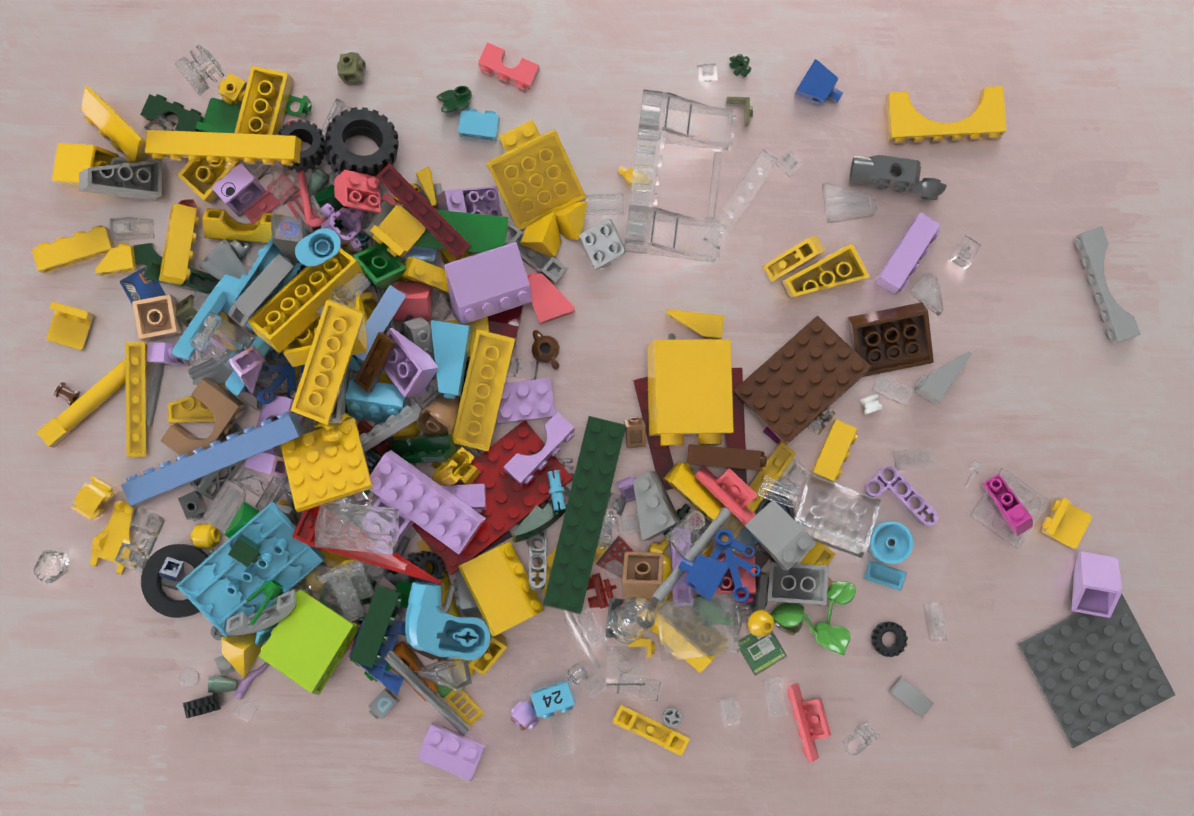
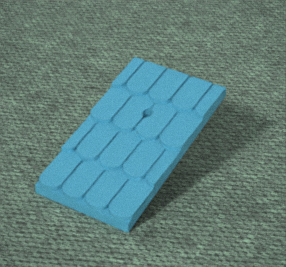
M272 501L184 577L176 587L225 637L237 636L226 634L227 619L242 612L247 616L256 613L267 598L263 594L265 590L248 603L246 599L259 589L265 581L269 582L273 579L279 582L284 587L282 591L286 593L325 559V556L317 548L292 538L296 526ZM240 534L261 546L259 559L255 564L251 562L249 567L228 555ZM274 599L270 600L265 608L272 606Z

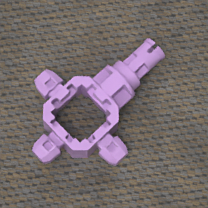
M328 203L320 208L323 216L327 217V220L321 224V229L329 228L339 235L341 246L347 243V246L355 252L359 249L361 243L358 238H355V235L361 231V223L368 211L350 207L349 209L341 208L335 213L334 208ZM335 219L341 220L344 228H348L346 236L344 234L341 236V231L333 226Z

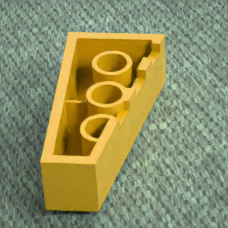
M851 243L781 281L789 296L796 297L869 278L870 276Z

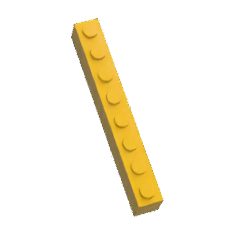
M147 130L145 153L152 156L151 158L155 160H163V157H170V160L181 161L182 158H188L189 161L199 162L200 159H207L208 162H219V159L228 163H237V160H244V163L256 164V161H263V164L267 165L281 162L282 165L292 166L293 163H300L301 139L296 136Z

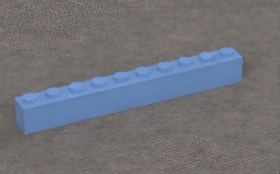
M288 411L277 415L278 419L273 422L271 418L260 422L261 426L256 429L253 425L244 429V434L238 436L236 432L227 436V441L221 443L219 439L210 443V448L204 449L202 446L193 450V455L187 456V453L176 457V462L171 463L169 460L159 464L160 468L154 470V467L142 471L144 475L140 477L135 474L126 478L127 482L122 484L121 487L129 505L137 504L305 434L295 412L289 414Z

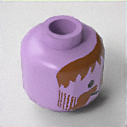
M520 701L510 712L512 714L511 721L521 730L528 728L532 730L539 723L535 708L529 702L522 703Z

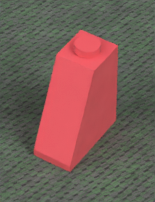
M535 272L527 275L531 289L532 305L540 325L575 313L574 306L542 273L538 274Z

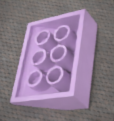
M516 242L444 265L453 316L461 325L533 302L529 280Z

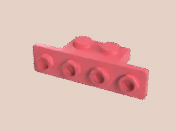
M702 466L695 474L698 481L715 498L720 500L742 524L745 525L755 516L747 505L757 494L730 468L718 478L705 466Z
M795 683L789 686L788 696L793 703V714L799 724V736L803 739L804 754L810 763L819 758L814 740L830 737L831 731L822 699L817 698L803 701L799 683Z

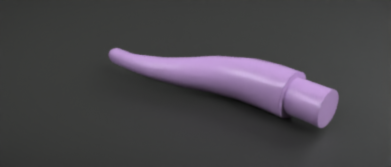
M267 662L258 669L248 673L245 680L242 679L237 687L236 698L242 699L250 683L268 667L269 664Z

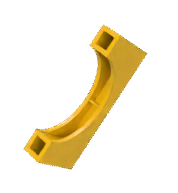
M1003 86L984 87L980 92V101L975 112L963 120L952 123L935 122L922 116L912 105L908 91L889 92L886 96L889 141H895V144L906 143V140L921 143L925 142V139L940 142L944 141V138L958 141L963 140V137L977 140L981 139L982 136L996 139L1006 132Z

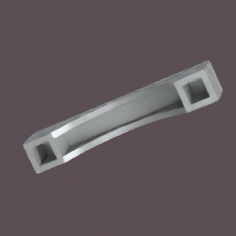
M1101 226L1078 234L1075 243L1077 249L1081 250L1083 255L1082 263L1089 272L1088 280L1095 289L1094 297L1097 304L1101 306V317L1107 323L1109 339L1113 340L1115 344L1141 335L1135 317L1116 302L1107 286L1104 275V260L1109 244L1103 227Z

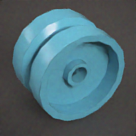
M896 521L882 522L875 525L870 531L867 538V548L877 561L885 564H898L906 560L911 554L913 536L910 530ZM889 539H892L893 546L888 545Z

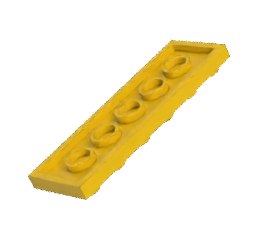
M330 299L326 300L291 407L292 412L326 425L330 423L365 316L364 312Z
M477 329L452 435L455 444L489 452L516 338Z

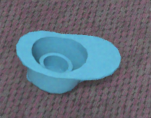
M322 228L304 237L295 247L297 260L305 266L312 267L329 260L340 249L341 241L339 235L329 228Z

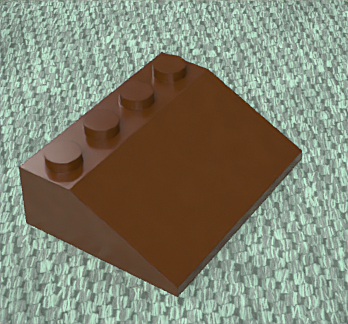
M923 302L847 317L852 348L871 366V370L863 377L934 363L929 314Z

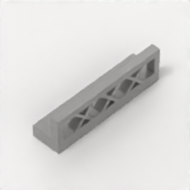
M235 422L232 430L223 438L222 442L227 441L226 437L236 432L238 436L244 434V428ZM244 460L224 467L227 468L228 472L225 477L219 478L218 473L221 470L219 469L193 480L190 485L200 494L215 501ZM216 483V489L212 495L206 492L209 485Z

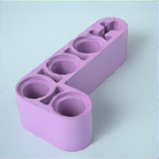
M883 467L865 484L864 491L870 497L880 496L888 489L923 526H933L938 521L937 512L894 467ZM885 470L892 472L893 476L889 481L883 476ZM872 483L878 485L879 489L876 494H873L869 489ZM899 484H903L906 488L903 495L897 492ZM912 498H916L919 501V506L916 509L910 505ZM922 510L925 514H931V521H925L926 516L923 513L918 514L917 512Z

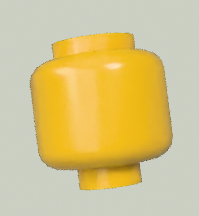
M212 523L195 525L190 533V540L198 549L214 548L221 538L220 530Z

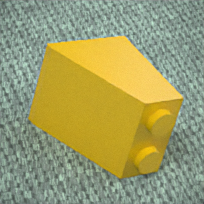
M58 143L52 181L79 187V172L91 167L107 166L119 154L95 145Z

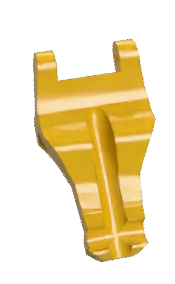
M118 501L114 504V511L107 526L93 539L91 566L97 567L100 558L118 563L116 573L123 575L134 549L130 531L134 518L133 514L136 509L133 505L130 506L129 503Z

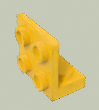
M51 301L49 308L55 312L46 340L83 350L94 314Z

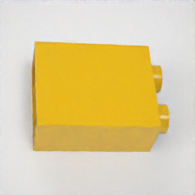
M731 339L653 340L648 343L649 436H660L661 446L684 445V435H698L699 445H721L722 435L733 433Z

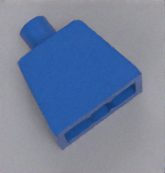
M815 59L795 94L823 105L828 97L838 102L843 92L834 87L839 78Z
M698 554L694 563L683 557L678 568L688 573L684 582L706 600L710 601L729 565Z

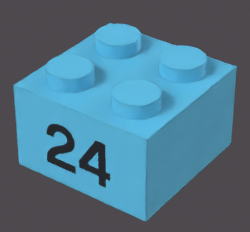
M569 680L532 691L530 694L537 717L542 716L543 719L554 716V712L561 710V713L572 710L576 702Z

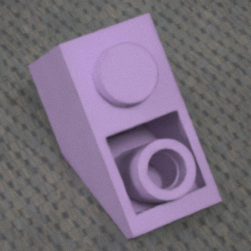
M148 343L146 362L190 366L191 358L187 361L172 355L171 352L176 344Z

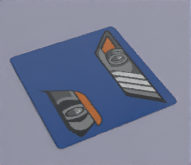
M146 267L120 280V284L131 304L133 301L166 295L159 282L143 277Z

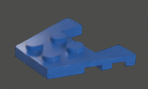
M406 621L393 622L392 628H387L385 634L389 636L385 647L381 646L378 653L382 655L378 665L374 664L373 668L358 664L396 695H398L404 677L385 671L388 662L384 659V656L393 650L399 634L406 636ZM360 628V630H359V632H358V635H357L356 640H355V642H354V645H353V647H352V650H351V653H350V655H349V658H351V655H352V652H353V650H354L355 644H356V642H357V639H358L359 633H360V631H361V628Z

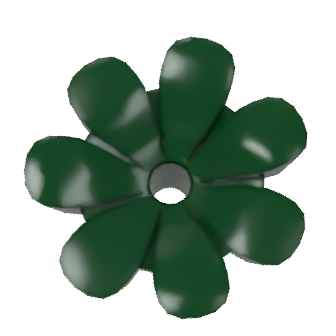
M738 54L729 58L731 61L729 63L730 68H735L733 71L734 75L738 76L741 73L743 77H746L750 73L752 68L748 66L750 61L748 56L743 57L742 54Z

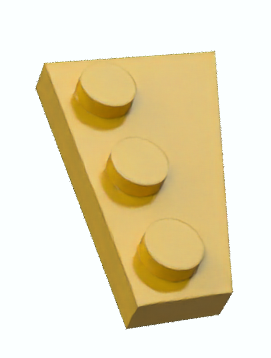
M226 384L220 386L225 389ZM193 395L168 403V423L215 422L210 408Z

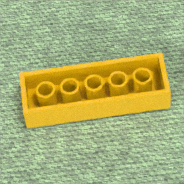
M340 248L334 257L314 267L307 266L249 318L247 322L256 335L280 353L322 315L326 300L330 299L336 302L365 273L362 271L358 261Z

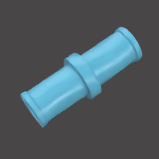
M554 470L555 479L552 471L547 472L550 484L549 494L552 496L554 511L559 510L558 502L560 503L561 510L566 509L563 497L564 487L561 485L559 470Z

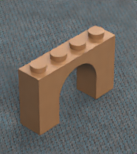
M209 377L201 379L191 395L204 403L212 411L215 418V426L212 433L207 438H199L177 423L170 425L160 440L180 456L187 453V456L193 455V450L202 446L204 449L210 448V443L219 439L221 441L223 436L228 435L232 430L233 426L231 424L233 421L239 419L243 413L242 408L245 404Z

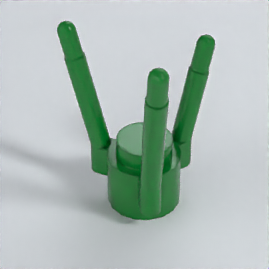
M273 579L269 582L265 581L259 589L246 599L248 603L265 590L263 594L267 598L252 619L251 625L255 624L270 600L274 599L272 605L277 604V596L284 593L282 591L284 587L279 582Z

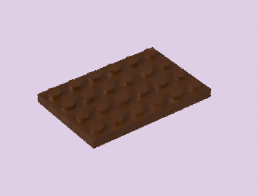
M817 315L733 391L787 446L871 370V366Z

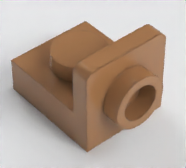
M639 417L625 419L626 447H646V430L643 419Z

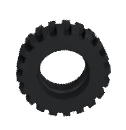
M354 107L349 112L344 110L340 116L336 115L327 127L324 144V155H326L327 164L331 165V170L334 173L339 172V174L344 170H349L376 177L389 163L393 166L399 146L398 133L394 130L395 126L391 121L387 122L388 118L384 114L382 116L379 115V111L374 109L369 111L365 107H362V109ZM362 135L372 139L378 145L379 150L371 155L361 156L349 151L343 142L349 137Z

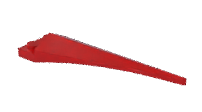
M319 506L304 510L292 535V538L318 549L439 585L443 584L440 580Z

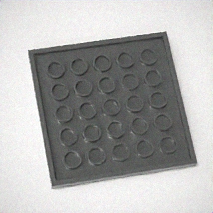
M1121 594L1110 618L1077 612L1017 643L1071 748H1075L1175 696L1167 677L1123 594Z

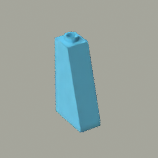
M431 320L435 363L439 367L436 372L439 393L444 394V398L455 399V396H461L472 327Z

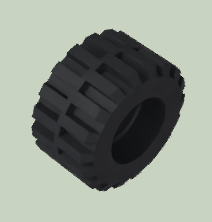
M298 119V122L290 121V125L285 124L283 125V130H279L278 135L296 136L301 141L311 145L307 150L300 152V163H293L292 166H288L289 170L296 169L298 173H300V170H304L305 173L310 168L311 170L316 169V165L320 166L321 160H324L325 138L322 135V130L320 128L317 129L315 123L311 125L308 120L302 122V119Z

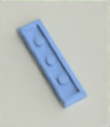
M389 285L365 324L367 352L355 354L356 357L363 361L378 333L384 332L406 297L404 293Z

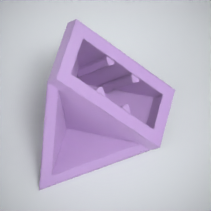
M254 345L228 361L253 394L262 364L265 361Z

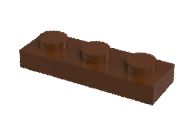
M383 332L378 333L354 380L366 392L373 391L397 342Z

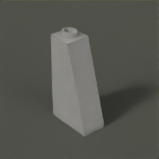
M278 254L236 300L228 316L241 327H244L247 320L256 313L294 267L287 257Z

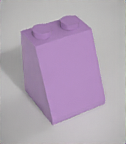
M1080 551L1074 566L1072 611L1110 618L1122 594L1119 558Z

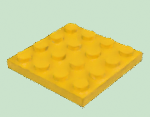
M555 129L485 162L515 226L519 230L553 211L556 213L587 198Z
M354 418L343 421L340 424V430L343 435L339 440H326L327 428H321L280 444L297 512L373 488L357 423Z

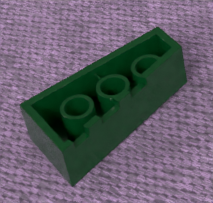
M377 585L350 661L373 668L374 664L378 665L382 655L378 653L381 646L385 647L389 636L385 633L388 627L392 628L395 616H392L394 609H399L402 600L399 597L400 592Z

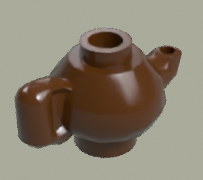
M534 330L532 334L535 341L531 350L533 357L542 363L550 362L552 368L558 370L559 363L555 360L560 350L558 341L554 337L543 336L538 330Z

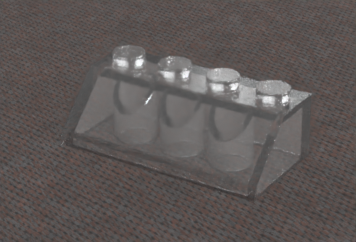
M335 502L320 505L315 526V547L393 555L398 547L399 509Z

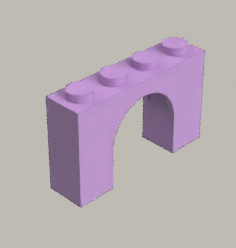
M268 393L265 394V400L269 399ZM274 395L271 403L262 405L256 428L261 426L260 422L271 418L272 422L277 420V415L284 412L294 413L291 411L294 400ZM296 413L299 421L302 422L304 416ZM274 447L253 455L246 460L245 467L282 478L287 476L284 458L276 454Z

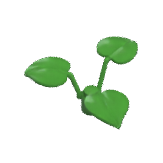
M846 581L833 582L827 589V599L831 600L827 622H819L815 627L808 616L803 613L804 606L800 603H783L777 606L771 612L774 621L786 627H795L804 618L811 628V633H815L817 644L835 653L845 655L846 648L850 642V632L842 626L830 628V620L834 602L839 605L851 602L855 596L856 587L853 583Z

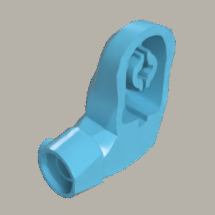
M412 582L406 613L405 632L407 642L414 648L439 657L460 658L472 661L482 657L490 643V630L486 623L477 617H456L441 612L439 607L441 606V585L427 582Z

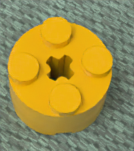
M91 476L89 479L92 482L89 485L86 483L83 485L73 501L76 504L71 505V508L89 520H95L101 517L105 510L102 507L105 503L110 502L116 493L113 492L111 486L97 477Z

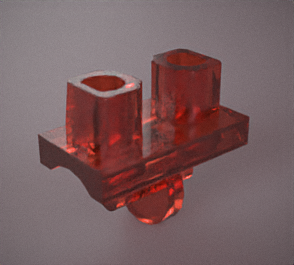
M593 574L589 578L587 590L595 588L597 596L588 598L589 607L606 608L609 606L606 593L608 598H612V590L617 587L616 585H610L609 579L603 580L604 587L601 574Z

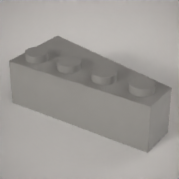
M162 160L87 168L79 172V191L155 200L162 196Z

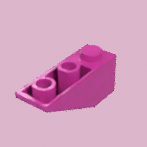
M1000 474L983 483L1005 522L1016 536L1033 527L1032 516Z

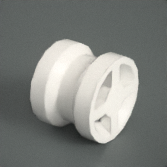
M878 394L860 400L861 404L864 405L865 415L883 409V406L878 401Z

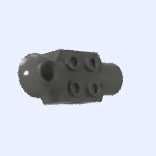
M884 155L871 157L853 156L849 181L853 183L875 185L877 189L894 188V191L897 192L910 190L913 193H920L921 198L925 200H938V196L947 188V185L941 183V180L936 178H923L922 181H919L921 162L918 160Z

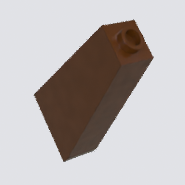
M689 444L687 464L763 471V467H766L767 456H764L765 452L757 450Z

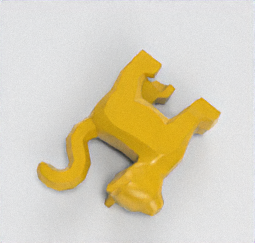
M461 447L446 462L432 463L431 467L436 469L432 474V480L440 486H451L457 483L461 477L459 475L460 470L464 466L469 465L474 456Z

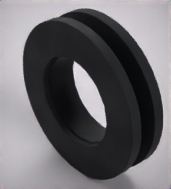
M173 544L157 550L147 560L141 574V589L147 603L156 612L172 618L188 617L199 613L198 608L189 599L182 601L174 600L165 594L161 586L160 570L167 557L185 561L195 569L208 555L203 550L188 544Z

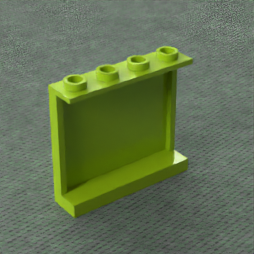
M299 589L296 592V606L273 628L270 638L262 646L258 657L310 693L320 695L361 627L348 621L309 595V592Z

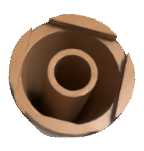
M462 393L461 396H455V399L444 398V394H440L423 408L417 419L420 423L418 426L420 430L426 435L451 434L456 422Z

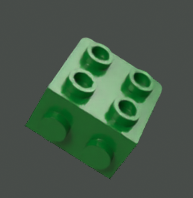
M211 98L203 123L197 121L195 129L198 132L234 133L241 105L234 103L229 105L223 100Z

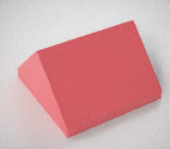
M394 282L393 287L404 293L406 297L393 316V321H406L405 319L409 315H412L414 319L422 317L426 321H431L433 287L424 283Z

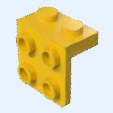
M396 205L379 226L374 225L370 231L374 234L372 238L380 245L384 242L388 246L387 251L394 257L399 255L403 258L424 234L426 227L401 205Z
M1064 497L1058 498L1051 506V513L1044 519L1041 532L1075 549L1078 547L1092 516L1070 504V500Z

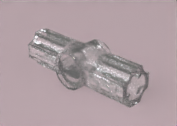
M359 272L346 285H339L334 288L330 300L353 308L356 303L355 299L371 285V282L364 274ZM325 304L318 311H316L320 318Z

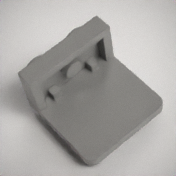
M606 219L579 235L595 269L611 265L612 260L626 253V248L611 219Z

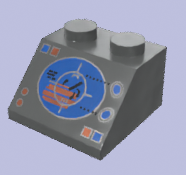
M276 214L271 216L272 241L293 265L300 263L295 255V247L301 239L314 233L312 227L309 224L306 225L301 218Z

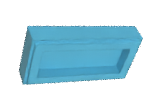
M869 560L863 579L901 591L907 572Z

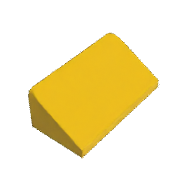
M815 541L816 545L808 551L800 564L828 566L835 553L824 544Z

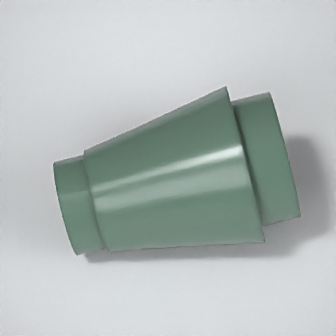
M319 168L312 171L307 186L309 195L314 197V194L321 191L328 183L330 175Z
M216 675L208 677V693L219 694L236 691V679Z

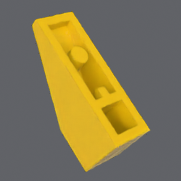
M817 235L811 236L763 265V268L771 282H774L826 251Z
M667 309L666 315L699 337L706 340L722 339L724 315Z

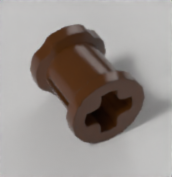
M61 382L54 392L55 397L64 399L70 406L80 395V391L71 389L66 386L65 382Z

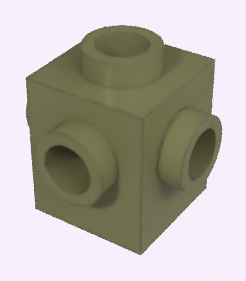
M358 53L340 54V59L337 63L338 75L345 84L363 82L366 63Z

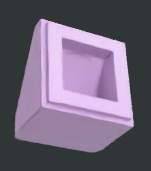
M634 475L617 481L624 503L636 500L633 480L636 479Z

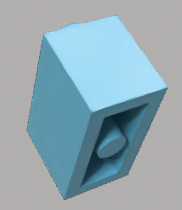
M466 108V111H461L458 134L460 137L497 141L500 117L494 111L480 113L476 109Z

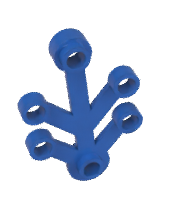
M275 349L270 352V357L273 360H280L282 357H285L284 350L279 353L278 358L274 357ZM263 363L262 366L265 365L267 371L264 373L260 370L261 375H266L270 372L281 373L267 389H261L257 393V400L261 404L271 403L274 399L273 394L286 378L288 381L287 397L294 400L290 393L291 391L297 392L295 368L297 366L292 367L290 363L274 365ZM300 365L301 376L299 377V382L301 380L305 365ZM264 393L269 394L268 400L263 398Z
M719 530L715 535L717 545L709 558L717 560L724 549L726 557L723 562L729 565L726 572L730 569L735 585L733 596L737 602H745L749 598V591L742 585L737 566L748 571L752 577H758L761 569L757 564H751L735 556L732 548L743 552L744 556L748 559L754 557L755 550L752 546H746L734 540V535L730 530ZM726 536L728 537V541L722 542L721 538ZM747 549L753 551L751 555H747L745 552ZM754 567L758 568L756 574L751 572V569ZM723 578L717 588L723 585ZM744 592L745 596L743 598H739L738 593Z

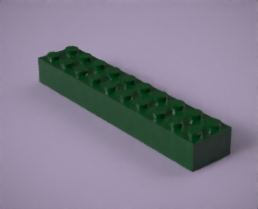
M592 416L588 417L543 606L581 615L626 428L625 424Z

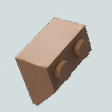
M625 552L622 576L623 597L653 598L652 595L663 583L664 553Z

